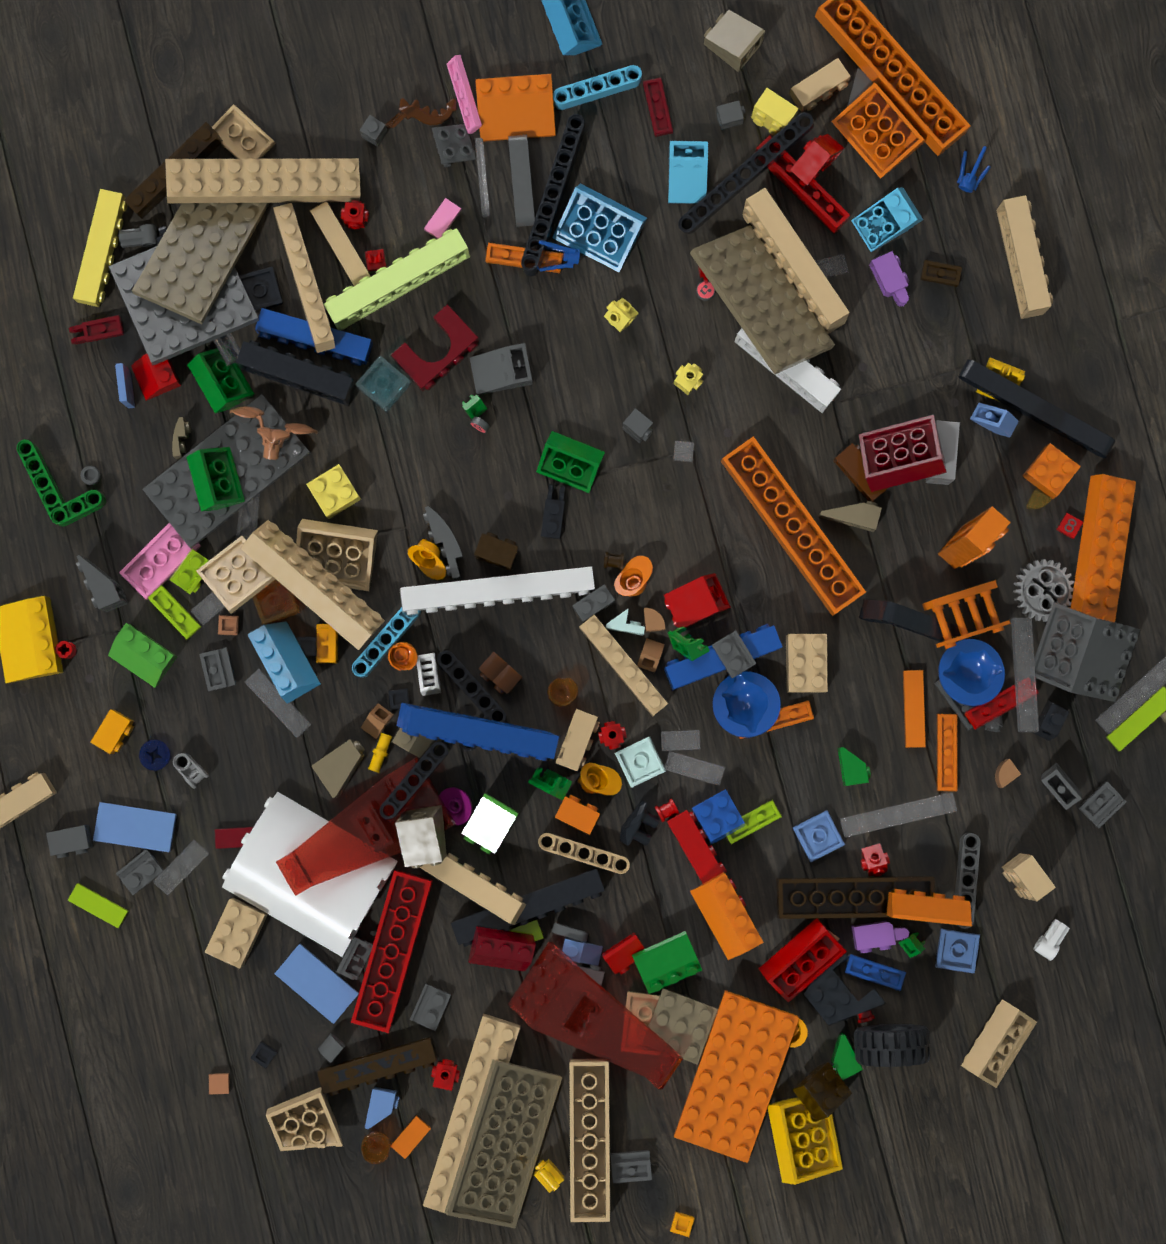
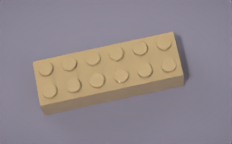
M1026 195L1003 200L996 211L1020 317L1024 319L1043 315L1053 304L1052 294L1048 293L1047 286L1049 281L1048 276L1043 271L1044 259L1039 253L1040 241L1038 237L1036 238L1034 232L1036 230V223L1030 214L1032 211L1031 202L1027 201Z

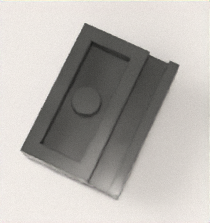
M737 631L712 645L731 678L756 664Z
M227 647L199 654L209 692L236 685Z
M1105 781L1078 809L1097 828H1100L1127 801Z
M146 849L119 870L116 875L119 876L130 893L135 895L165 870L154 856L151 855L149 850Z
M426 983L410 1020L436 1031L452 994Z
M649 1150L610 1153L613 1183L652 1180Z

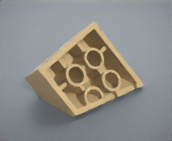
M321 1087L267 1109L266 1117L280 1151L343 1146L337 1121Z

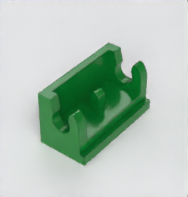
M679 627L674 631H669L668 635L673 649L689 660L694 661L709 652L708 646L701 644L704 642L703 639L695 640L690 634L681 635L687 628Z
M537 768L528 783L563 801L572 781L549 769H546L544 775L540 778L542 768Z

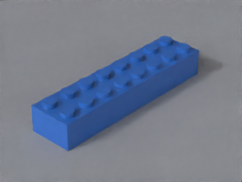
M401 703L396 725L402 728V732L411 736L419 737L420 733V735L432 740H438L439 737V739L448 743L456 744L457 741L469 747L479 746L490 751L495 749L506 754H511L512 752L518 756L536 757L535 759L547 761V758L554 759L559 736L544 730Z

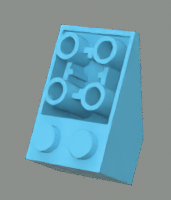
M670 141L668 203L697 204L706 196L708 142Z
M896 188L851 221L869 250L873 252L921 222L923 218L904 188Z

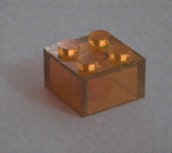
M276 579L252 597L262 625L273 624L302 613L296 596Z

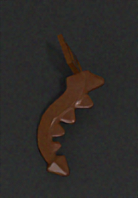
M401 98L398 108L401 113L398 112L386 123V127L394 128L404 118L407 120L415 118L427 125L442 124L447 121L453 111H457L456 99H451L446 103L447 110L441 108V114L439 115L436 109L430 114L429 106L421 109L418 100H414L409 105L404 98Z

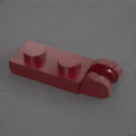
M120 315L83 322L81 325L68 328L69 333L84 331V336L71 339V344L74 345L124 335Z

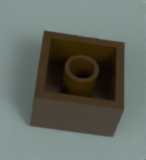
M487 532V534L482 533L474 556L480 561L512 572L519 553V547L515 541L510 539L502 541L499 540L498 535Z
M829 1062L817 1066L793 1089L816 1121L828 1118L853 1094Z

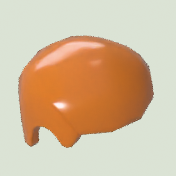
M398 642L390 647L388 660L395 669L399 671L411 670L417 664L418 655L416 649L411 644Z

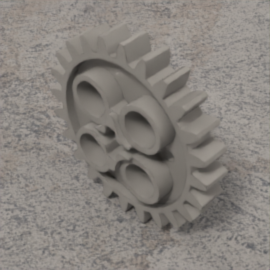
M1046 559L1041 560L1040 563L1038 560L1033 561V565L1027 564V569H1021L1023 575L1016 576L1020 581L1014 583L1015 586H1018V589L1013 590L1014 593H1018L1014 600H1020L1017 607H1024L1022 613L1026 614L1029 612L1028 618L1035 616V621H1040L1042 618L1043 622H1046L1052 605L1055 603L1053 598L1056 599L1058 604L1071 606L1069 599H1072L1071 592H1073L1074 588H1071L1070 585L1074 581L1068 580L1071 574H1065L1066 567L1060 569L1061 563L1054 565L1053 560L1047 562ZM1043 572H1044V573L1046 574V576H1047V579H1046L1045 582L1042 581V579H1041V574H1042ZM1030 586L1034 588L1032 596L1028 592ZM1056 586H1059L1060 593L1058 595L1055 593ZM1044 599L1048 603L1046 609L1042 607V601Z

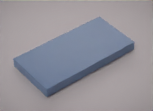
M99 802L93 841L171 852L177 814Z
M301 943L275 972L277 977L333 1024L359 994V992Z

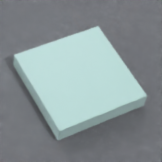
M650 736L615 753L631 788L666 772Z

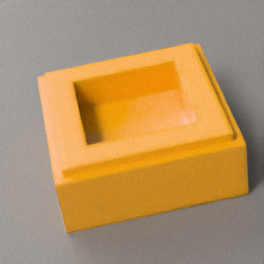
M675 1211L670 1232L689 1237L694 1217Z

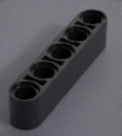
M435 742L381 805L380 815L383 818H395L447 757L449 748L446 743ZM437 745H442L445 749L442 756L435 754V747ZM425 760H429L432 763V768L429 771H425L422 768V763ZM412 775L419 777V784L417 786L411 785L409 781ZM399 790H404L407 793V798L404 801L397 798ZM387 805L394 807V813L391 816L386 815L384 811Z

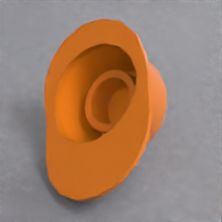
M636 556L627 563L615 579L614 586L618 594L631 597L644 592L647 581L653 571L650 559L645 556Z

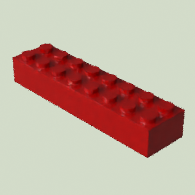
M394 870L351 1023L385 1033L391 1031L433 880Z

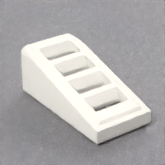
M435 653L418 655L417 670L422 696L441 693ZM432 660L431 664L421 665V662ZM431 668H433V671H429V672H423V671H422V670H426V669H431ZM434 676V679L424 680L426 677Z

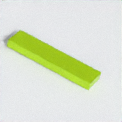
M1164 686L1161 687L1106 736L1118 751L1126 747L1166 711V688Z

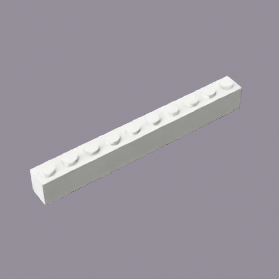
M592 567L402 587L400 588L402 612H407V615L419 614L418 611L426 610V613L438 612V608L452 611L457 610V606H465V609L476 608V604L483 603L484 607L494 606L495 602L503 601V604H513L514 600L522 599V602H531L533 598L541 597V600L553 599L552 596L560 595V598L571 597L572 593H579V596L589 595L590 591L595 590Z

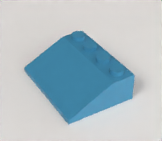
M580 183L573 191L553 235V239L571 248L580 249V253L620 272L642 231L647 217Z

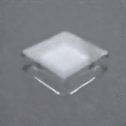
M675 441L673 461L692 462L694 442Z

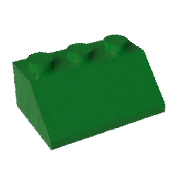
M227 346L198 353L187 364L215 414L229 410L254 395Z
M552 431L545 444L536 472L589 493L605 452Z
M230 447L199 449L186 457L201 512L219 510L245 502Z
M686 931L632 955L649 994L702 971Z

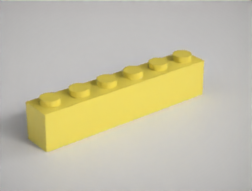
M100 189L73 299L78 303L100 307V303L104 301L105 284H108L110 277L108 273L109 266L113 265L114 262L113 251L118 246L119 238L117 235L118 231L122 229V215L128 206L124 201L126 198L122 193Z

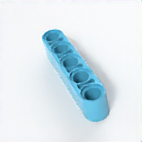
M631 65L560 87L553 93V104L557 109L565 110L635 88L641 83L642 71L638 66ZM634 73L638 78L630 79L629 75ZM617 79L620 81V83L618 85H613L611 83V80ZM594 85H600L602 86V89L596 91L592 87ZM581 90L584 92V95L577 96L575 92ZM559 96L566 97V100L564 102H560L557 100V98Z
M401 607L352 665L353 673L358 677H367L385 657L390 647L397 643L417 620L421 610L418 611L419 614L407 615V612H402ZM397 620L404 621V627L401 630H396L394 627V623ZM389 634L392 640L389 644L385 645L382 643V637ZM372 649L379 651V656L376 659H371L369 656V652ZM361 663H364L366 665V671L362 674H359L357 672V666Z

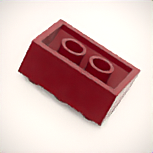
M476 926L468 963L526 971L532 963L536 946L534 936Z

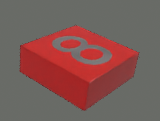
M1065 513L1056 530L1074 539L1083 521L1069 513Z

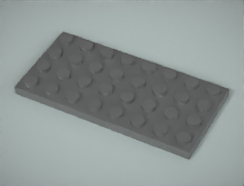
M262 394L248 405L264 411V415H262L264 427L285 431V421ZM235 415L142 490L186 544L193 548L310 454L309 450L294 433H289L290 437L284 440L277 460L266 459L263 457V439L257 432V428H260L259 420L257 418H244ZM230 447L245 502L219 510L201 512L186 457L199 449Z

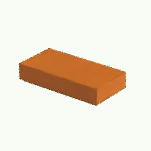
M416 1115L392 1143L391 1147L406 1159L430 1131L431 1127Z

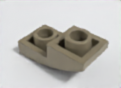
M179 417L174 429L172 452L175 459H181L184 456L183 453H186L185 442H182V440L189 439L188 433H191L190 423L184 417Z

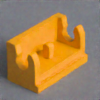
M317 624L316 663H338V632L329 624Z

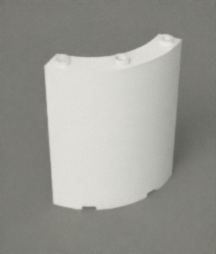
M277 792L273 798L269 797L264 805L266 809L251 833H246L241 841L243 846L231 869L228 868L222 877L225 880L222 888L343 957L353 937L359 930L362 920L366 917L376 896L382 890L398 861Z

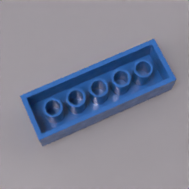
M769 624L758 627L756 629L757 632L751 634V631H747L739 635L753 659L783 647L774 625L769 627ZM712 645L708 646V653L694 661L685 657V660L680 662L678 658L667 662V667L664 668L672 690L726 670Z

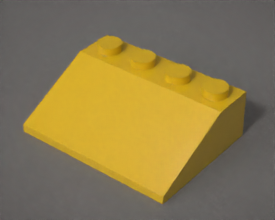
M35 597L0 606V654L5 683L63 673L61 657L55 653L58 640L50 597Z
M798 1097L768 1105L767 1108L782 1183L796 1185L843 1169L832 1114L828 1118L816 1121Z

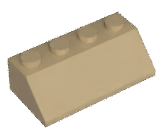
M1002 999L1000 1004L996 1006L990 1020L986 1022L982 1033L975 1040L974 1046L965 1056L961 1066L997 1088L1037 1022Z

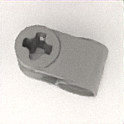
M181 753L174 757V767L193 789L197 787L196 785L203 778L209 777L208 773L191 755ZM182 756L188 761L185 767H181L178 762Z

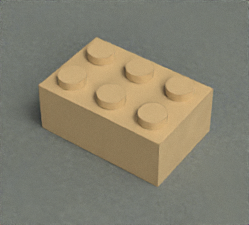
M827 634L786 635L787 693L828 692Z
M1020 853L1002 866L1004 877L1009 882L1012 881L1016 886L1014 890L1020 898L1038 901L1056 888L1032 855Z
M229 899L205 953L241 969L247 961L268 914L238 899Z

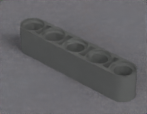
M527 135L508 136L516 227L533 226L535 217Z
M965 833L961 836L959 842L955 895L963 896L967 894L969 896L973 925L980 838L976 834ZM969 836L974 839V845L971 847L966 845V839ZM967 856H971L973 859L970 866H966L964 863V859ZM969 875L971 883L965 886L962 881L963 877ZM957 925L958 927H961V928H964V929L971 927V926Z

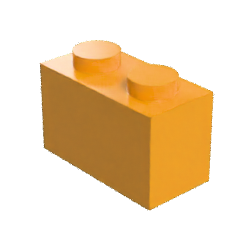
M110 709L90 743L109 754L118 753L123 747L124 743L122 741L124 737L129 736L132 732L134 721L118 711Z

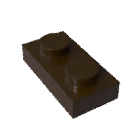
M924 260L920 280L958 287L962 267Z

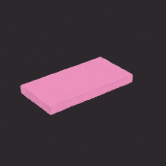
M168 523L119 573L148 600V597L174 574L191 549L197 551L201 545L198 543L193 548H190L173 526Z

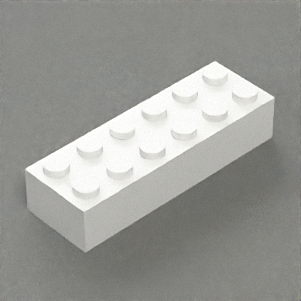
M741 329L737 333L734 342L772 372L747 334ZM809 359L775 374L821 413L826 410L841 390L839 388L840 385L834 379L830 378L829 380L824 376L825 373L817 366L813 367L809 363Z

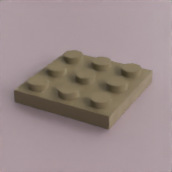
M663 988L643 1044L698 1065L718 1008Z

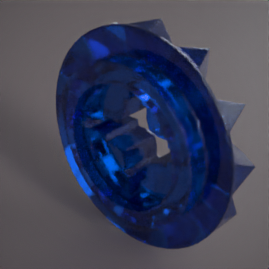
M150 740L140 749V762L149 770H160L166 767L169 762L170 750L162 741ZM155 750H158V754L162 756V758H156L155 761H153V757L147 753L155 752Z

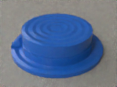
M964 639L956 642L957 646L948 648L942 655L939 663V679L943 689L953 700L963 705L979 706L988 703L998 695L1004 683L1005 669L1001 657L993 647L983 641Z
M742 672L734 678L727 677L719 684L713 697V712L717 722L724 730L738 737H756L767 732L775 724L780 713V696L776 687L766 677L754 672Z

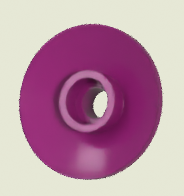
M450 787L439 795L437 806L442 805L443 819L447 823L461 825L469 820L472 814V802L463 790Z

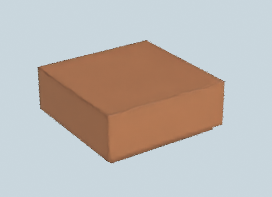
M219 615L218 635H238L239 616Z
M229 1073L209 1074V1094L230 1093Z

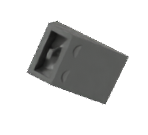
M525 343L503 347L470 358L477 395L533 385Z
M80 555L77 556V567L85 575L84 584L87 590L92 592L93 597H91L95 608L110 612L128 604L121 585L89 559Z

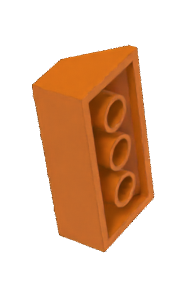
M724 872L690 891L728 960L764 943Z
M894 889V892H889L887 916L891 918L972 927L970 901L965 900L964 896L953 895V899L945 898V894L933 893V897L926 896V892L914 891V895L906 894V890Z

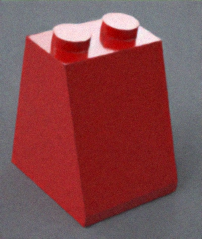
M715 573L702 576L664 594L665 605L671 610L673 623L678 628H687L731 608Z

